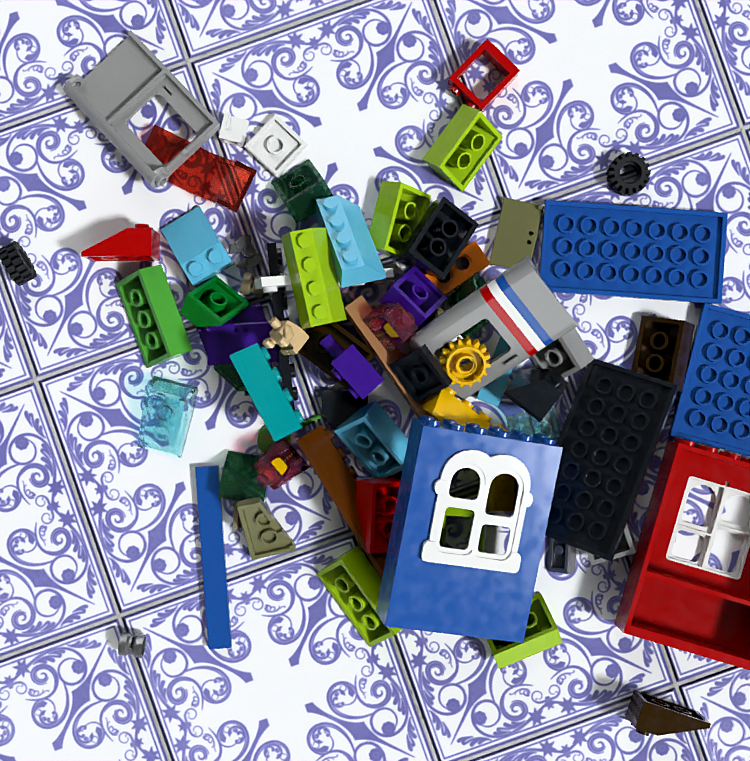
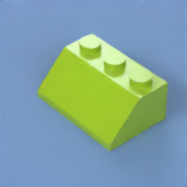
M462 104L422 159L437 174L460 191H464L503 136L480 110Z
M381 182L369 230L377 252L399 257V253L428 210L431 195L402 182Z
M541 593L534 595L532 598L523 643L487 639L499 669L563 643L558 627Z

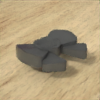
M251 235L240 236L234 244H230L229 254L241 251V255L244 256L236 265L237 268L247 270V267L256 266L263 260V257L256 253L254 246L251 244Z

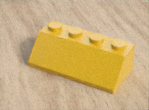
M449 386L428 396L421 405L424 410L441 422H443V419L458 421V424L466 426V422L479 424L480 427L486 429L489 426H493L489 423L491 421L489 416L482 411L477 414L472 410L474 405L464 398L461 401L454 396L456 392ZM499 424L496 426V427L503 428V431L509 432L508 430H506L504 427H502V426L499 425Z

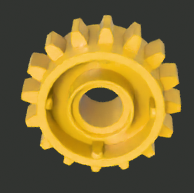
M466 336L465 339L457 337L456 341L448 342L449 346L442 348L444 355L439 356V360L442 363L440 365L453 381L451 384L458 383L460 387L469 384L471 387L475 382L480 383L481 377L488 374L486 368L491 367L488 361L490 354L485 352L487 350L484 344L480 345L477 338L474 341L471 340L469 336ZM463 359H470L465 365L459 364Z

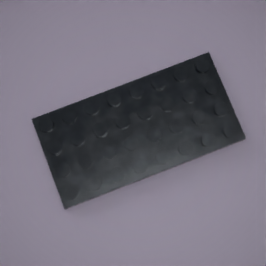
M594 359L587 365L556 443L563 447L545 536L612 562L678 392V385L598 359Z

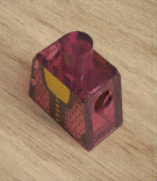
M397 302L377 305L362 319L389 354L402 345L418 329L414 316L406 312Z
M285 437L276 442L273 440L267 445L254 464V468L259 473L256 477L257 483L261 487L269 485L274 490L292 481L310 467Z

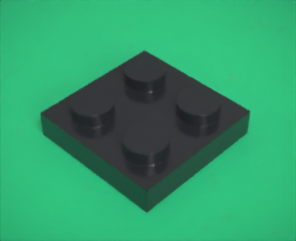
M426 344L399 357L389 365L416 402L448 387L453 382Z

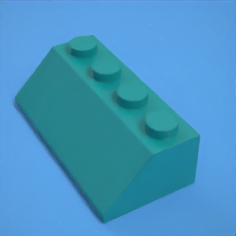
M256 343L229 355L274 442L303 427L301 423L305 420L299 409H293L290 403L293 401V397L288 388H282L279 382L282 380V376L277 367H271L268 361L271 359V356L266 346L261 347L260 344Z

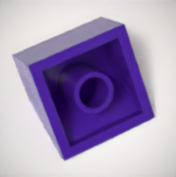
M414 266L393 284L378 302L381 305L386 304L385 309L387 311H390L393 306L398 304L402 306L406 313H411L415 318L413 322L417 325L413 329H407L412 334L447 297Z

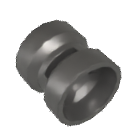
M122 632L119 640L118 655L127 656L132 654L134 657L142 658L146 646V635L138 634L137 636H132L130 633Z

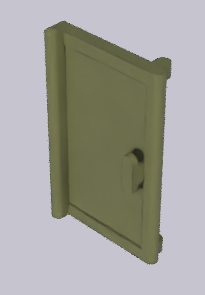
M504 197L489 260L490 266L496 265L510 268L526 256L532 261L544 206Z

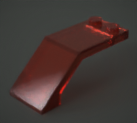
M154 125L145 146L162 164H167L190 142ZM200 147L168 177L167 182L198 198L237 213L257 170L237 160L233 161Z

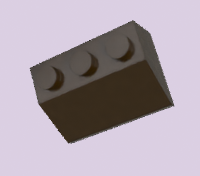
M641 316L631 370L679 386L678 392H682L695 325L684 320Z

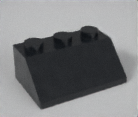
M443 196L432 202L398 256L412 267L416 266L421 272L444 280L479 224Z

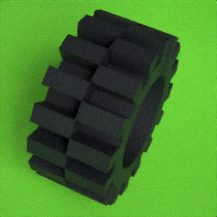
M627 152L626 154H620L610 163L606 174H608V177L606 179L607 182H610L609 187L614 188L615 193L620 192L623 196L638 193L650 180L648 178L651 174V170H648L649 163H645V158H640L638 153L632 154V152ZM632 166L637 173L635 181H623L620 176L621 168Z
M13 241L0 248L1 263L18 286L37 277L34 265L18 242Z

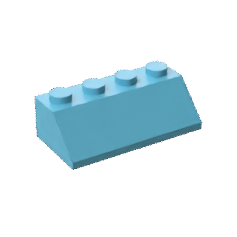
M339 195L316 199V220L319 228L326 227L335 270L341 288L385 279V270L360 207Z

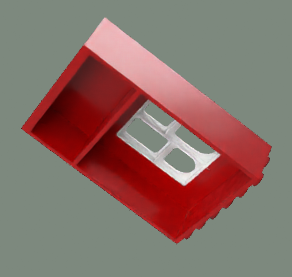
M675 438V442L667 441L637 543V551L634 553L614 624L625 634L750 670V518L745 527L725 522L721 518L724 505L730 497L740 495L747 498L750 502V459L742 457L740 461L739 455L719 451V454H717L718 449L705 445H697L696 448L694 447L695 442ZM697 485H706L715 494L714 508L709 524L706 527L685 522L682 519L688 494ZM718 530H724L743 537L742 546L733 572H726L708 565L709 556ZM678 531H687L704 538L700 556L696 562L672 555Z

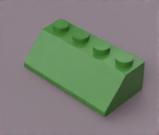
M162 265L139 269L116 283L146 368L180 357L193 350Z

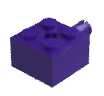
M331 334L319 343L333 358L331 363L334 366L331 370L332 373L340 381L345 379L350 384L347 389L356 399L359 396L364 399L384 381L353 344L348 349H343Z

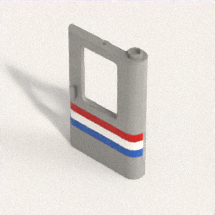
M526 256L412 333L409 345L412 350H415L426 344L439 364H442L434 354L436 350L481 320L488 319L510 348L490 361L491 367L486 368L488 374L481 377L480 383L475 382L471 387L469 384L460 387L458 383L449 385L456 392V396L462 400V398H468L577 327L578 324L543 281L530 258Z

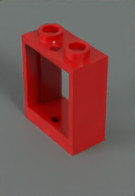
M486 39L449 77L448 88L456 97L460 95L466 101L465 105L480 110L483 113L518 77L520 70L492 42ZM481 55L505 76L483 101L477 98L459 80Z

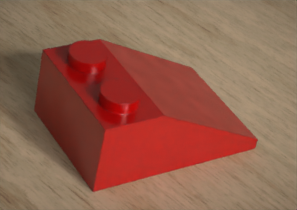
M135 224V228H127L82 251L81 257L92 262L160 261V234L152 227H149V224Z
M399 478L356 479L355 503L366 551L369 554L387 552L401 480Z

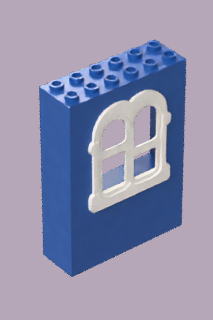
M420 415V419L412 417L376 612L386 627L523 643L563 447L555 443L556 440L547 438V435L534 433L531 436L525 434L524 431L511 429L510 433L496 426H489L486 429L480 427L479 424L466 422V426L458 424V421L443 419V422L434 420V417ZM462 468L474 469L479 475L480 486L478 496L474 500L451 497L449 495L452 477ZM500 474H510L518 483L514 512L510 517L490 515L485 512L490 484ZM448 507L469 509L474 512L466 549L442 547L439 544L444 515ZM489 524L509 528L510 532L504 554L478 551L483 525Z

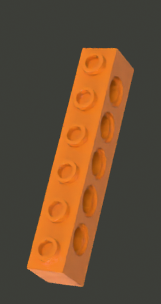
M468 241L457 260L465 259L467 261L468 268L466 270L458 269L455 262L448 273L449 281L446 283H441L436 277L424 272L422 273L444 295H447L491 263L476 241L471 244ZM374 305L371 306V309L379 319L380 313L383 311L382 308L379 306L376 308ZM389 321L388 323L395 330L394 326Z

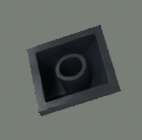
M519 369L503 394L538 422H541L562 395L568 382L551 369Z

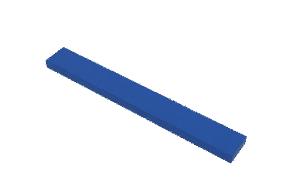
M219 465L195 467L208 648H232Z

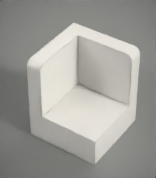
M225 111L219 133L220 141L244 147L249 121L233 117L230 112Z

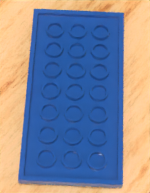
M545 200L539 274L552 293L722 304L728 213Z

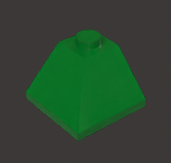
M214 276L187 294L180 313L196 327L221 326L247 308L250 303L218 276Z

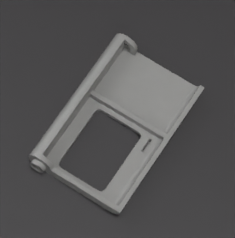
M131 30L128 32L126 40L84 79L79 75H75L65 83L63 88L70 99L152 187L164 185L168 181V177L206 143L220 126V123ZM155 95H161L196 132V137L167 164H162L127 126L128 120Z

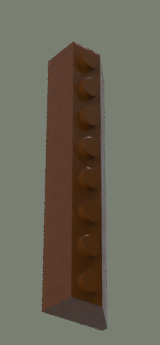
M320 425L296 440L382 579L387 552L369 554L366 551L355 503L356 478L359 476L352 465L350 467L347 466L344 461L347 456L341 446L336 448L332 440L335 437L330 428H324L323 425Z

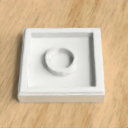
M274 114L244 147L278 179L308 147V144L278 115Z

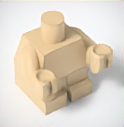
M273 317L269 321V324L273 327L270 331V338H266L262 344L267 349L273 348L275 344H278L283 355H295L309 339V336L301 327L289 320L279 321L276 317Z

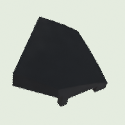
M323 390L321 414L324 416V420L335 430L357 410L368 404V395L364 399L360 396L356 399L349 391Z

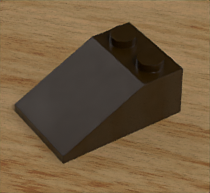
M637 690L633 691L625 715L631 722L630 724L636 728L635 731L645 736H649L650 733L659 736L709 729L711 723L699 711Z

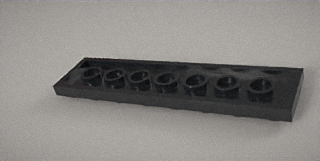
M276 242L267 243L270 276H284V271L279 272V265H283L281 248L276 247ZM280 287L277 288V292H272L274 315L279 321L289 320V317L284 318V310H288L287 295H282ZM278 345L283 389L288 388L293 401L290 403L295 410L294 401L298 400L297 386L292 387L291 378L296 377L294 363L290 364L289 355H283Z

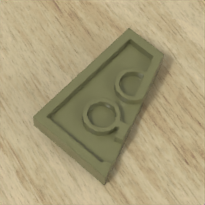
M260 497L237 501L238 513L252 560L296 551V544Z

